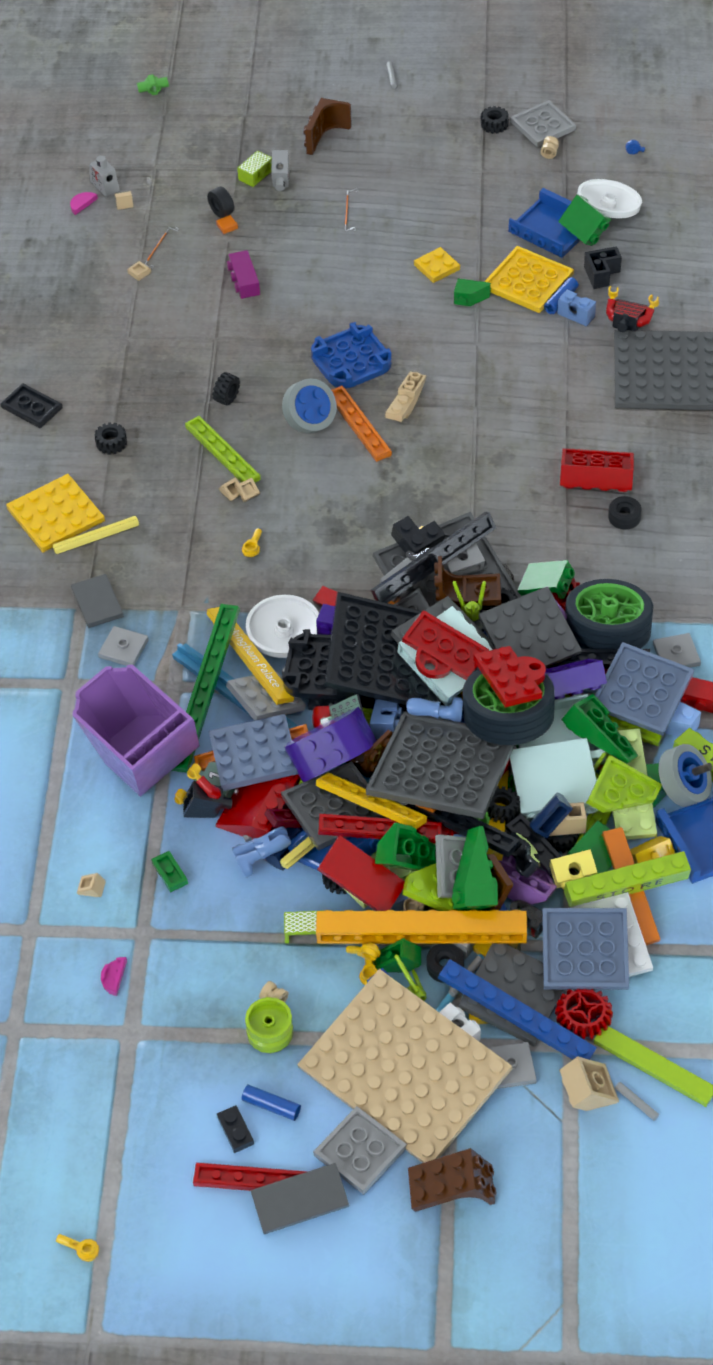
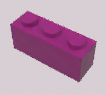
M248 250L228 254L229 261H226L228 271H231V280L235 282V292H239L241 299L260 295L259 280Z

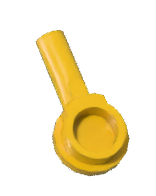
M255 529L252 538L243 544V555L254 557L259 554L260 547L258 541L262 534L261 529Z
M370 942L363 944L361 947L354 945L346 947L347 953L357 954L370 961H375L381 955L379 947Z
M365 959V965L360 972V982L364 985L378 971L375 965H373V961Z
M58 1234L56 1238L57 1243L76 1250L78 1257L82 1261L90 1262L98 1256L99 1246L92 1239H85L79 1242L62 1234Z

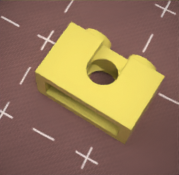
M591 850L550 860L549 866L557 886L556 889L561 887L564 889L566 882L598 873ZM575 868L579 871V874L572 875L569 869Z

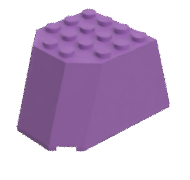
M127 665L124 668L106 666L76 691L75 710H73L72 714L104 763L140 797L200 746L194 719L134 665Z

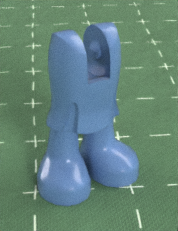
M455 697L451 705L442 706L440 705L441 702L429 701L423 698H410L406 703V707L411 715L432 716L437 719L441 717L461 722L463 700L462 697Z
M278 827L262 837L254 838L253 841L239 844L232 848L236 861L246 878L253 874L252 865L254 862L261 858L265 859L291 844L285 827Z

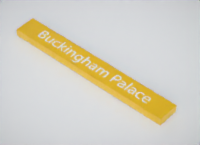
M219 607L207 609L206 614L213 623H215ZM236 622L229 643L276 705L294 702V697L286 692L282 679Z

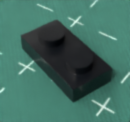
M237 1105L216 1113L217 1119L234 1153L254 1145V1140Z

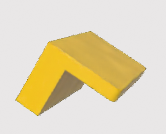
M663 836L655 837L630 849L635 864L675 854L670 838Z

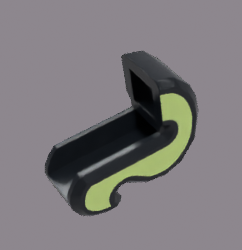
M513 831L509 835L520 839V845L511 854L515 858L516 870L524 878H530L541 866V861L538 860L539 853L523 835Z

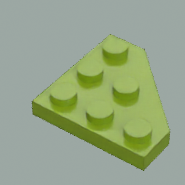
M609 755L586 803L603 813L654 802L662 784Z
M436 863L410 873L405 878L402 895L438 911L453 910L452 898L438 897Z

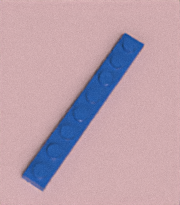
M450 959L438 976L439 980L572 1060L576 1057L590 1060L596 1051V1046Z

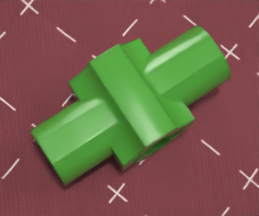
M153 74L148 75L144 82L137 83L139 93L148 91L152 95H157L161 88L169 87L167 77L158 78Z

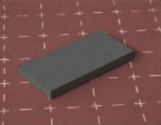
M336 1163L250 1190L264 1235L350 1207Z

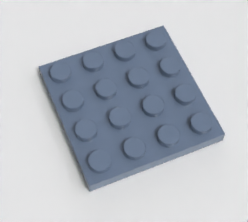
M622 642L606 673L607 683L601 685L595 696L610 712L608 715L663 736L693 677L694 669Z
M285 714L209 731L223 791L298 774L284 748L288 742L292 741Z
M543 908L544 990H629L627 908Z

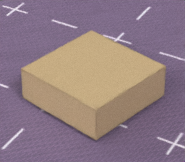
M131 191L115 194L117 210L133 207Z
M141 261L127 269L128 274L138 281L151 273V269Z
M252 478L236 485V489L243 502L260 495V491Z

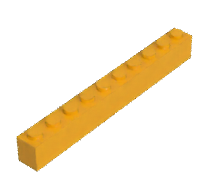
M517 909L511 911L324 910L317 911L316 938L317 944H368V942L374 944H393L403 938L414 944L527 943V912Z

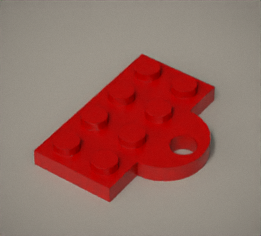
M424 610L402 638L403 643L417 650L415 664L418 671L432 679L443 678L450 672H453L467 680L478 668L473 661L474 654L489 651L488 648ZM431 663L435 666V669L428 670L425 668V665Z
M510 646L474 654L473 661L505 708L542 699V691L538 687L546 676V667L542 661L528 656L517 657Z

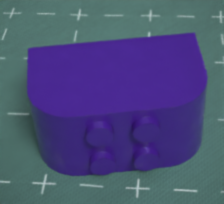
M358 706L292 739L284 748L297 769L302 782H305L364 753L377 740Z

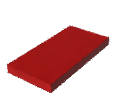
M341 835L337 837L317 868L319 872L375 911L390 910L404 888L405 881L383 865L375 864V859Z

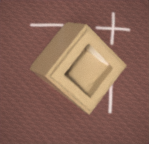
M236 477L219 488L220 492L230 501L240 496L236 489L239 481Z
M98 873L82 876L77 894L101 897L106 881Z

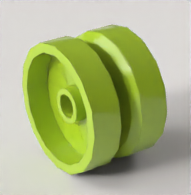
M266 997L252 1003L246 1011L245 1025L247 1037L254 1049L264 1053H274L287 1047L292 1040V1014L285 1002L277 998Z

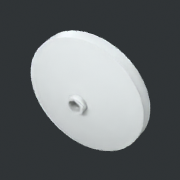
M588 180L583 182L577 191L578 195L587 198L592 206L609 218H628L634 216L640 211L642 198L638 192L623 183L613 180Z
M294 595L272 596L260 601L251 609L246 619V634L259 652L271 657L287 658L288 642L291 637L294 638L302 634L305 629H310L311 634H317L316 619L319 612L313 604L301 597Z

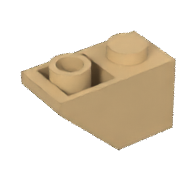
M584 802L569 803L573 810L549 836L586 833L587 818Z

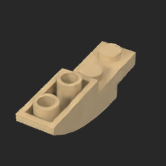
M409 372L398 388V395L387 409L385 418L400 422L404 418L408 419L420 396L426 375L418 372Z

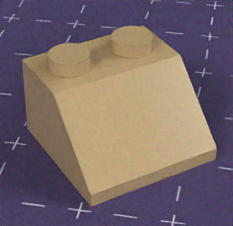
M576 1057L559 1070L562 1076V1083L566 1087L569 1102L573 1108L589 1111L619 1102L605 1064Z

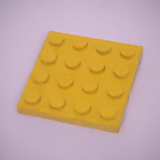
M516 246L484 282L491 283V293L540 313L544 309L545 303L568 278L574 275V269Z
M69 474L6 504L7 510L42 553L53 548V544L75 537L105 521L104 515Z

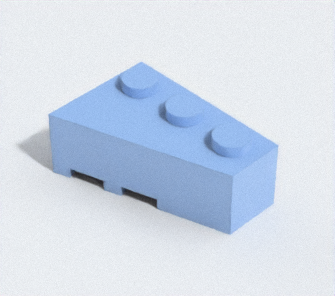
M680 702L665 734L679 737L688 728L696 731L700 724L701 712Z

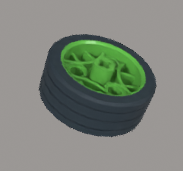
M596 579L575 587L566 599V621L581 649H619L622 642L641 649L651 637L654 605L648 594L636 585L616 579Z
M479 669L475 670L467 678L463 687V717L466 726L478 738L499 745L524 744L539 738L546 733L554 721L555 688L552 680L546 674L544 681L538 685L542 691V699L505 708Z

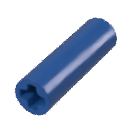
M570 277L545 303L544 309L546 312L554 314L558 310V299L567 289L574 292L578 288L579 284L576 279Z
M249 1084L246 1085L241 1098L244 1102L293 1121L297 1119L301 1109L300 1104Z

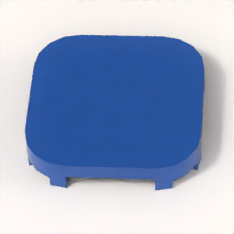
M356 322L349 323L350 328L325 339H322L320 336L315 338V342L311 346V358L334 387L343 385L345 389L351 388L381 376L391 368V351L389 348L386 349L373 334V328L369 324L366 327L356 325Z

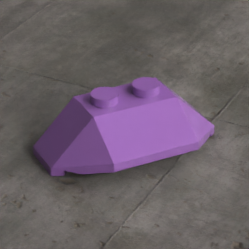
M503 855L502 861H499L514 884L507 896L511 900L523 906H528L546 901L556 890L557 886L553 883L549 874L540 868L530 878H524L517 872L515 858L512 855L509 857Z

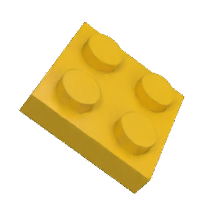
M441 247L414 260V266L433 283L460 270V264Z

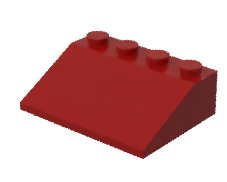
M563 448L560 486L568 489L581 487L585 490L599 488L602 491L617 489L620 492H627L632 490L634 453Z
M299 774L236 788L231 796V809L223 810L215 826L240 836H250L252 840L276 829L264 814L267 809H289L282 799L281 792L299 785Z

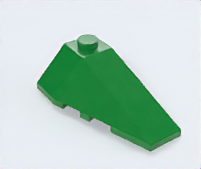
M594 694L574 704L561 719L569 730L583 739L587 738L588 742L626 764L638 757L628 739L618 732V724L616 722L612 723L608 717L610 713Z
M394 823L377 844L375 864L418 871L436 863V845L428 841L429 838L416 832L414 827Z
M483 826L469 829L467 832L453 886V910H482L498 905L496 878H492L490 869L493 867V864L487 857L489 848Z

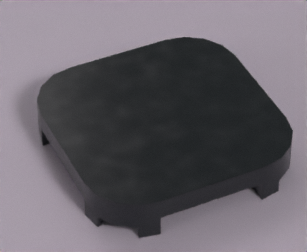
M305 629L302 634L290 638L285 670L282 672L284 688L288 694L298 698L331 700L347 699L354 695V693L324 687L331 635L311 634L310 629Z

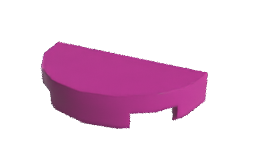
M84 192L75 195L70 202L72 213L74 215L78 214L97 200V194Z
M117 957L116 960L105 964L101 971V983L109 994L114 996L118 994L127 957Z

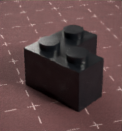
M617 246L585 252L584 269L593 289L610 286V274L621 272L622 257Z
M408 515L393 524L391 536L409 559L414 561L442 542L445 533L435 521L419 529Z

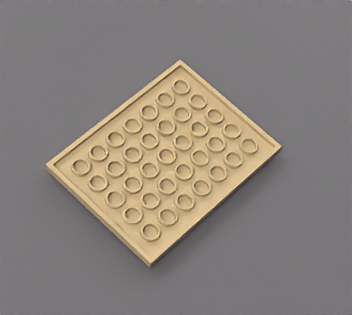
M381 969L374 974L297 1064L298 1068L350 1108L359 1107L407 1144L406 1151L422 1163L441 1157L513 1069L511 1064Z

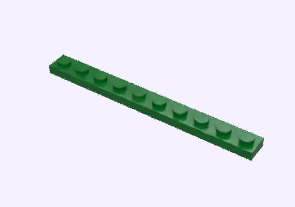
M220 604L186 713L194 719L198 741L240 612L239 606ZM195 751L171 771L187 773Z

